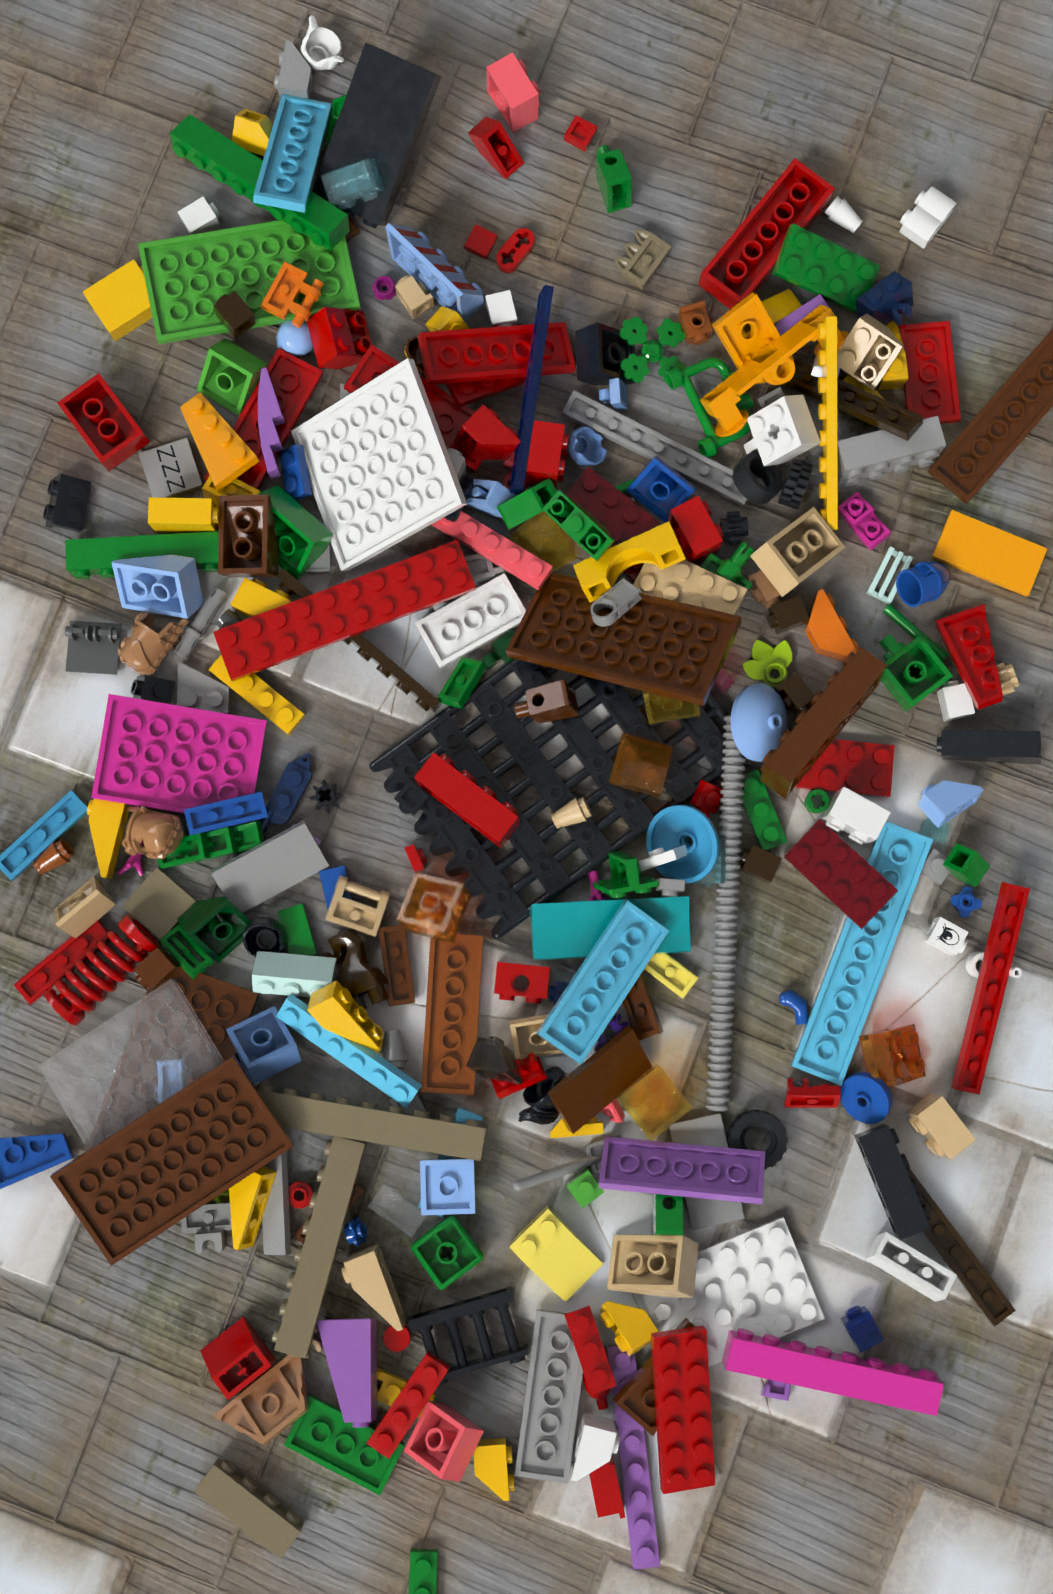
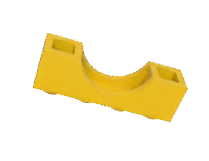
M668 521L623 543L608 548L598 561L590 557L573 565L586 597L589 602H592L615 585L618 576L630 566L639 563H649L663 570L686 558Z

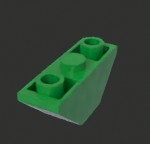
M558 490L542 509L596 561L601 558L614 542V539L604 525L561 490Z

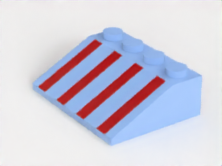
M392 223L385 226L391 258L410 276L412 275L416 282L421 281L427 292L431 293L441 306L458 312L465 323L484 306V293L481 288L474 282L470 284L465 279L464 272L455 265L453 267L447 262L446 255L437 248L435 250L429 245L428 238L419 231L417 233L412 227Z

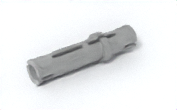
M215 586L212 588L189 627H185L182 639L173 650L176 655L188 660L195 646L203 640L205 630L228 597L224 591Z

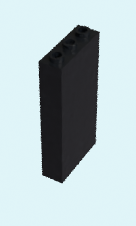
M365 43L312 192L327 202L340 207L349 217L354 218L357 215L364 218L362 223L370 227L386 226L442 76L374 45Z

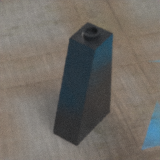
M942 730V737H937V752H941L942 758L946 760L1040 765V731Z

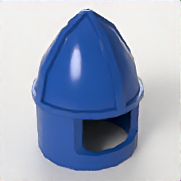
M936 561L919 562L913 568L899 572L896 578L897 592L906 605L917 607L938 599L947 588L951 580V574L945 565Z

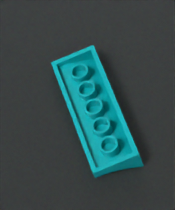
M689 896L532 904L529 909L533 960L586 958L624 900H628L669 930L654 954L690 952Z

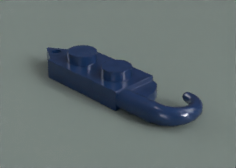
M306 753L292 763L289 762L266 806L268 817L260 819L264 841H266L265 832L270 822L281 825L287 823L298 806L313 776L309 753Z

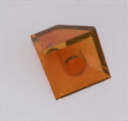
M622 733L609 784L659 797L667 775L673 746Z

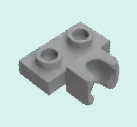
M230 1202L206 1203L181 1220L182 1234L196 1233L194 1236L197 1254L205 1250L206 1240L214 1242L217 1252L225 1250V1230H232Z

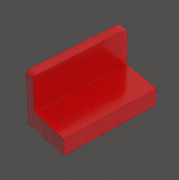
M611 1455L609 1462L589 1473L598 1518L619 1513L620 1519L625 1518V1512L614 1458Z

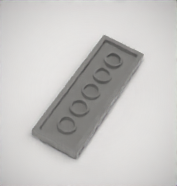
M537 1309L514 1476L568 1484L583 1370L564 1316L566 1313Z

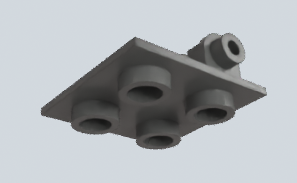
M70 621V626L65 627V636H68L65 671L117 675L118 649H120L122 624Z

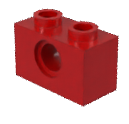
M497 962L494 994H499L500 1000L515 1001V996L525 997V1002L541 1004V998L547 999L550 967ZM519 975L526 976L530 982L529 987L524 991H519L514 986V980Z

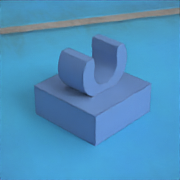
M620 378L609 379L610 389L599 390V400L603 401L604 405L611 404L617 411L628 410L626 384Z

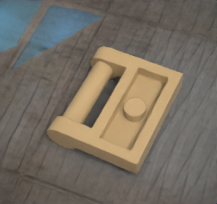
M340 875L325 920L376 937L390 892L373 890L348 881L347 877ZM344 890L376 901V908L342 897Z

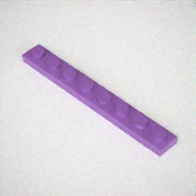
M617 1344L607 1345L608 1361L617 1385L612 1388L613 1398L637 1373L635 1354L629 1357L627 1352H622ZM613 1400L616 1429L619 1430L618 1436H620L619 1454L633 1570L660 1567L644 1428Z

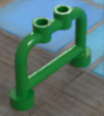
M715 357L703 359L681 370L673 367L664 373L671 390L683 386L707 436L697 442L701 455L707 458L715 456L716 449L742 438L750 431L747 421L740 431L731 436L718 437L715 434L716 431L690 378L706 369L716 368L720 372L723 382L737 371L731 372L723 360ZM746 393L739 396L741 400L735 405L738 410H746L750 417L749 409L753 407V401L751 396Z

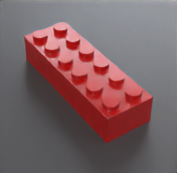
M794 158L702 271L698 285L730 310L752 292L756 294L773 272L789 225L796 224L808 230L830 203L835 188Z

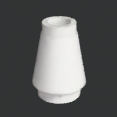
M838 196L824 212L829 216L827 219L850 230L852 233L863 222L845 198L842 200Z

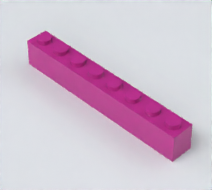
M738 1328L737 1331L729 1330L722 1358V1363L728 1371L937 1416L944 1384L937 1376V1373L932 1370L922 1368L920 1371H915L902 1363H895L894 1366L884 1364L883 1360L869 1357L868 1360H865L847 1351H843L842 1354L833 1353L827 1347L816 1346V1349L806 1347L805 1343L797 1340H790V1343L783 1342L774 1335L764 1334L763 1337L753 1335V1332Z

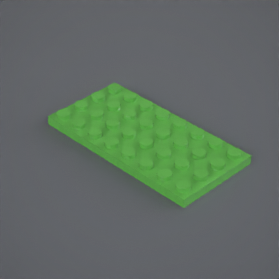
M283 220L138 243L158 344L228 333L227 328L216 317L214 305H216V301L222 295H229L233 291L239 295L254 313L256 324L251 328L281 324L293 320L295 315L291 312L283 320L261 309V304L284 261L308 273L306 284L311 286L315 279L324 283L320 291L321 296L319 300L314 302L310 309L311 315L309 318L324 307L360 310L345 237L329 251L323 246L316 245L311 238L303 233L296 232L292 226ZM299 293L295 303L301 305L306 296Z

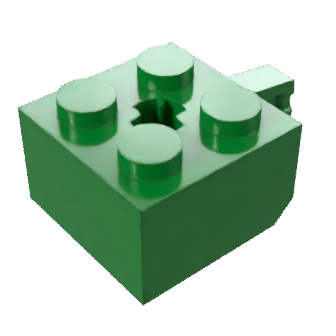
M891 634L879 642L886 652L883 657L886 660L884 663L887 665L881 682L905 712L953 677L928 643L920 636L907 646L903 642L898 644ZM912 670L917 673L913 678L909 675Z

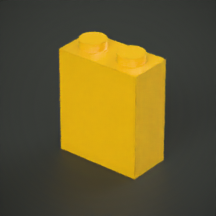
M134 259L82 291L114 341L119 340L153 318L143 267H139Z
M149 497L148 524L157 535L219 531V507L216 506L212 499Z

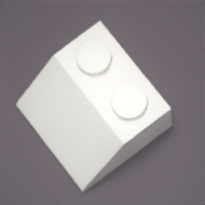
M583 1412L571 1459V1480H580L609 1462L612 1453H617L620 1436H618L619 1430L616 1429L614 1420Z

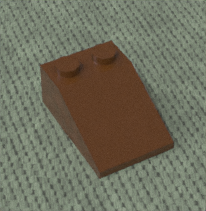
M270 495L219 496L218 574L229 578L277 577L279 550Z

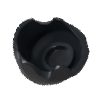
M257 917L245 927L243 944L247 952L256 957L257 951L282 953L286 946V936L284 929L274 918Z

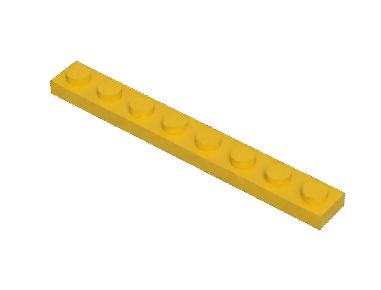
M837 316L822 317V323H818V339H822V350L818 351V365L822 366V377L818 378V391L822 393V404L818 406L819 420H822V430H819L818 437L821 442L819 446H823V457H819L818 467L819 472H823V483H819V498H823V509H819V514L832 530H838Z

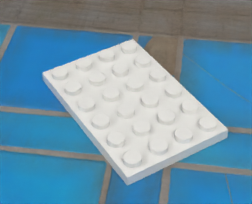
M783 1216L698 1250L693 1298L642 1294L652 1322L659 1332L675 1330L685 1318H688L695 1326L703 1325L706 1328L708 1366L722 1362L729 1330L737 1331L738 1328L753 1332V1335L763 1337L764 1334H770L780 1338L825 1319Z

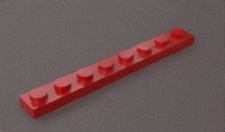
M1005 882L1001 883L951 1088L980 1095L1030 888Z

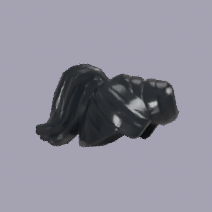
M554 1066L546 1069L547 1079L525 1088L523 1092L524 1101L530 1107L519 1113V1122L531 1121L544 1125L556 1121L559 1113L548 1092L567 1077L560 1067Z

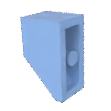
M473 479V487L471 492L468 493L467 505L465 506L491 517L502 518L497 506L517 495L497 481Z
M943 780L937 785L930 784L921 792L922 798L918 806L939 828L976 803L984 790L976 785Z

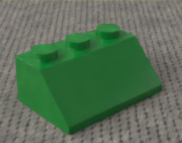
M277 485L258 495H270L279 550V566L298 580L325 552L333 533Z

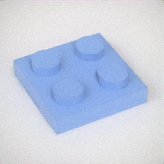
M466 1158L420 1160L421 1215L476 1213L474 1160Z

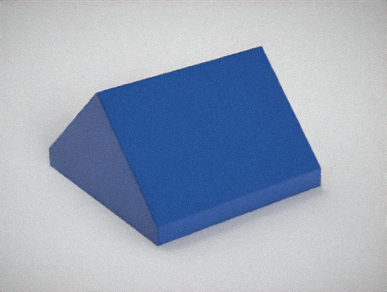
M655 456L649 460L626 491L666 523L670 510L684 503L695 492L696 488L658 456Z

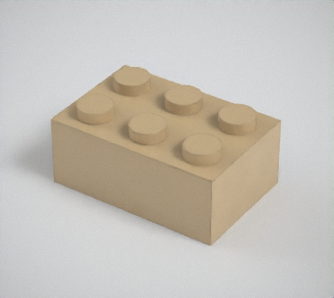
M813 507L763 544L751 555V558L783 597L846 547Z

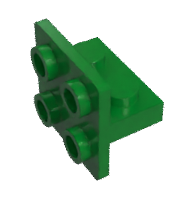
M619 851L608 853L611 878L592 882L593 888L602 891L603 894L611 895V898L627 896L626 892L631 891L647 893L651 891L652 887L659 886V880L641 873V866L637 858Z

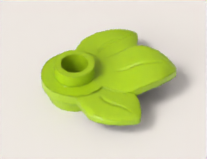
M756 640L752 647L753 660L743 663L744 671L754 680H763L765 684L771 687H778L786 681L788 676L786 668L792 662V651L789 644L784 640L773 649L768 644ZM770 671H777L779 677L777 679L771 678Z

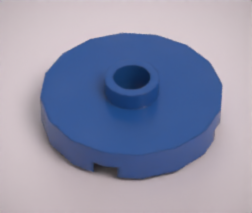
M856 1072L849 1076L841 1086L840 1098L842 1105L848 1114L857 1121L865 1124H876L884 1120L890 1113L893 1105L891 1091L879 1077L876 1079L871 1076V1073Z

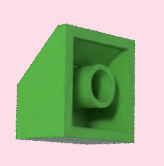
M224 338L209 348L197 391L240 416L260 381L261 369L266 368L268 363Z

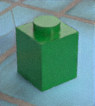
M956 843L943 863V866L956 879L974 887L978 886L990 867L978 852Z

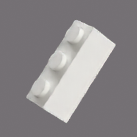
M887 1232L876 1236L865 1258L935 1302L946 1299L957 1276Z

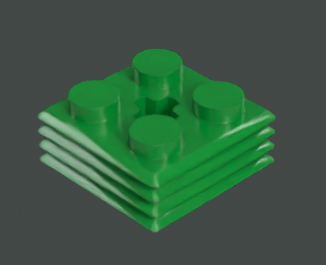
M455 1214L449 1215L413 1242L410 1247L440 1290L445 1289L484 1258V1254ZM442 1246L453 1247V1257L450 1258L448 1255L443 1257L441 1255L443 1251Z

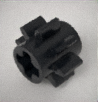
M740 511L727 512L726 518L720 519V527L724 534L723 538H728L729 544L741 543L742 536H748L747 517L740 516Z
M323 780V786L319 788L313 786L316 793L315 796L310 797V800L318 802L315 806L316 810H320L323 806L326 812L330 813V807L340 808L337 800L343 797V794L335 792L338 787L336 783L329 787L327 782ZM331 791L330 796L332 800L330 802L327 800L323 801L321 794L323 792L328 794Z

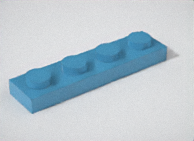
M70 790L0 855L1 871L11 881H14L37 860L53 841H58L87 814L88 806L73 790Z

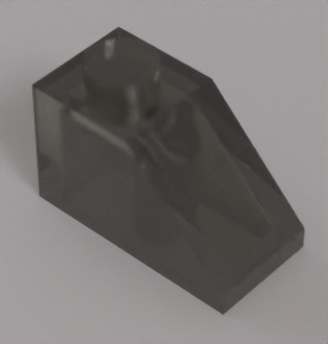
M490 1036L489 1039L477 1038L466 1065L468 1068L483 1078L521 1084L523 1081L514 1054L504 1045L505 1042L495 1036Z

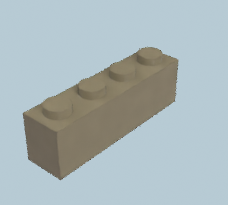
M218 1457L194 1492L281 1559L302 1530L304 1523L301 1522V1517L293 1510L289 1509L287 1511L280 1506L279 1500L271 1493L265 1494L258 1489V1484L252 1478L240 1475L233 1463L226 1459L222 1461Z

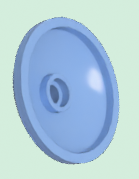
M754 683L744 687L734 701L731 711V731L739 751L749 760L762 762L771 749L776 751L780 745L779 740L788 729V714L782 698L774 688L764 683Z

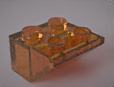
M914 1024L859 1036L866 1072L871 1073V1076L876 1079L878 1077L882 1079L888 1087L897 1086L926 1076L924 1070L925 1063L919 1048V1036Z

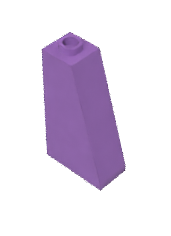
M377 1318L318 1320L320 1337L344 1423L353 1422V1427L355 1428L369 1427V1422L377 1420Z

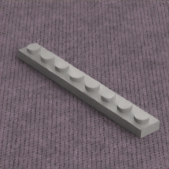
M573 390L562 411V416L582 426L592 428L603 437L649 460L658 456L679 475L744 507L747 499L739 492L734 483L733 470Z

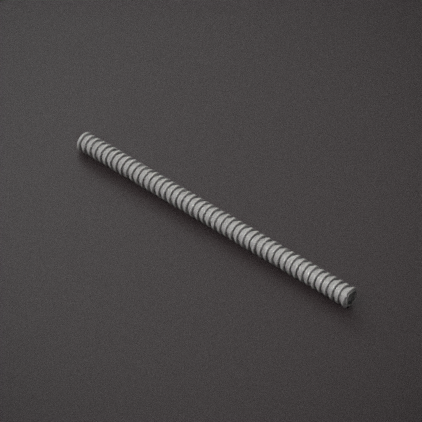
M731 715L724 717L726 724L723 726L726 729V733H723V737H726L725 741H723L725 749L722 750V753L725 754V757L722 758L724 762L722 770H724V773L721 774L724 782H721L723 790L720 791V794H723L720 802L723 804L720 807L722 815H719V818L722 819V823H719L721 831L718 833V835H721V839H719L721 846L719 848L720 856H718L720 864H717L719 880L716 881V884H719V889H716L718 897H715V900L718 901V905H715V909H718L717 913H715L717 922H714L717 930H714L716 938L713 939V942H716V946H713V950H716V953L713 955L715 963H712V966L715 967V971H712L714 979L711 982L714 984V988H711L714 996H711L713 1004L710 1005V1008H713V1012L710 1013L712 1029H709V1033H712V1037H709L711 1045L708 1046V1049L711 1050V1054H708V1058L711 1059L708 1062L710 1070L707 1071L710 1079H707L709 1087L706 1089L709 1092V1095L706 1096V1100H709L706 1108L712 1111H727L730 1109V1106L727 1105L730 1097L727 1096L730 1093L728 1085L731 1084V1081L728 1080V1076H731L729 1068L732 1067V1064L729 1063L732 1056L729 1053L732 1051L730 1043L733 1042V1039L730 1038V1035L733 1034L731 1026L734 1024L731 1022V1018H734L731 1010L734 1009L732 1001H735V998L732 997V993H735V989H732L733 985H735L733 976H736V973L733 972V968H736L734 960L737 959V956H734V951H737V948L734 947L735 943H737L735 935H738L735 927H738L736 918L739 916L736 914V910H739L736 902H739L737 894L740 893V890H737V885H740V882L737 881L738 877H740L738 869H741L738 861H741L739 853L742 850L739 848V844H742L739 836H742L740 828L743 827V824H740V820L743 819V816H741L743 811L741 803H744V800L741 799V795H744L742 787L745 785V783H742V779L745 778L742 771L745 770L743 763L746 762L732 736Z

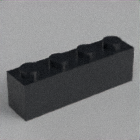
M881 1124L854 1135L895 1237L903 1240L930 1229L928 1220L931 1219L926 1205L920 1204L917 1196L920 1194V1189L915 1179H910L907 1169L910 1168L905 1154L899 1153L896 1144L900 1142L894 1128L890 1129L888 1125Z

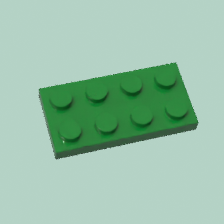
M796 224L789 225L772 274L817 296L820 294L822 298L857 314L856 299L873 287L880 265Z
M309 1394L307 1397L309 1410L295 1421L284 1446L380 1496L405 1446V1442L401 1441L388 1459L366 1444L376 1427L369 1424V1427L355 1428L353 1427V1422L344 1423L341 1409Z

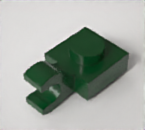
M513 629L491 643L495 651L482 658V662L487 670L494 667L501 660L506 665L514 659L507 657L506 649L515 633Z

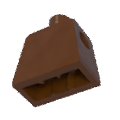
M564 679L529 689L525 692L527 700L514 704L518 719L530 716L537 723L580 716L576 692Z

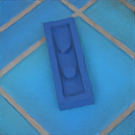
M262 792L184 809L190 835L268 817Z

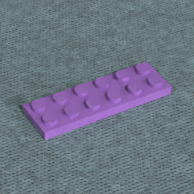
M605 1136L599 1188L762 1204L765 1151Z

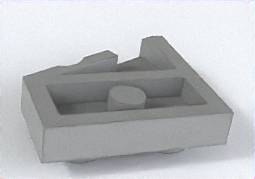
M178 663V706L230 714L231 689L228 686L183 663Z

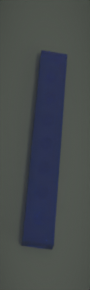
M548 285L543 286L538 295L518 428V439L521 442L515 450L509 487L510 493L517 495L524 489L554 287Z

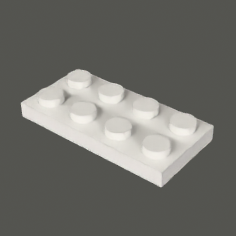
M505 573L414 624L441 669L517 627L526 610Z

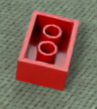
M100 373L57 402L108 472L150 443Z

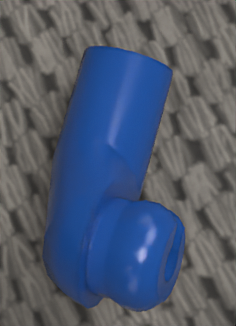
M793 990L780 993L779 1002L783 1006L788 1005L794 1010L796 1025L807 1024L809 1017L806 1000Z

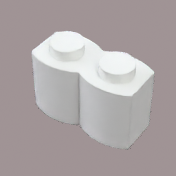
M933 186L927 192L922 190L914 202L917 206L913 211L908 209L900 220V223L903 224L900 233L923 249L930 243L957 204Z

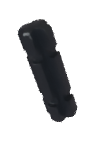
M463 475L459 483L465 500H467L474 480ZM463 507L444 518L451 522L457 521Z

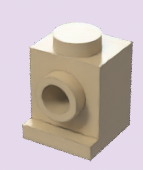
M406 275L398 281L395 286L397 297L413 320L434 307L433 296L431 293L428 294L421 281L416 282L412 275Z

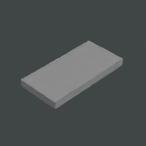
M303 820L212 869L211 874L224 896L244 913L329 867V863Z
M720 1112L668 1124L672 1143L728 1148ZM685 1197L692 1230L745 1219L741 1202Z

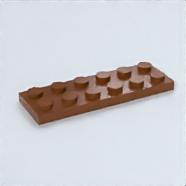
M431 933L421 1092L474 1095L483 936Z

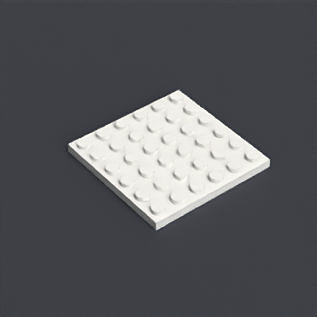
M405 359L291 431L295 444L303 445L310 486L324 525L333 533L330 541L341 571L351 570L467 505L413 359Z

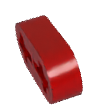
M527 228L517 229L498 251L496 264L501 272L513 273L531 253L535 244V237L531 230ZM527 237L528 245L523 243L517 248L519 246V238L525 239ZM514 253L512 264L509 262L503 264V257L509 258Z

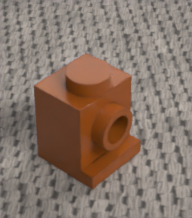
M700 301L680 307L678 320L684 332L686 344L694 343V345H700L707 342L712 336L713 329L705 308V302ZM700 321L701 324L697 326L693 323Z

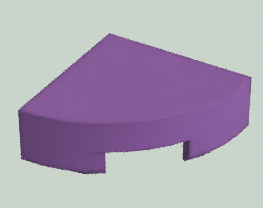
M768 1379L761 1390V1395L789 1401L791 1384Z

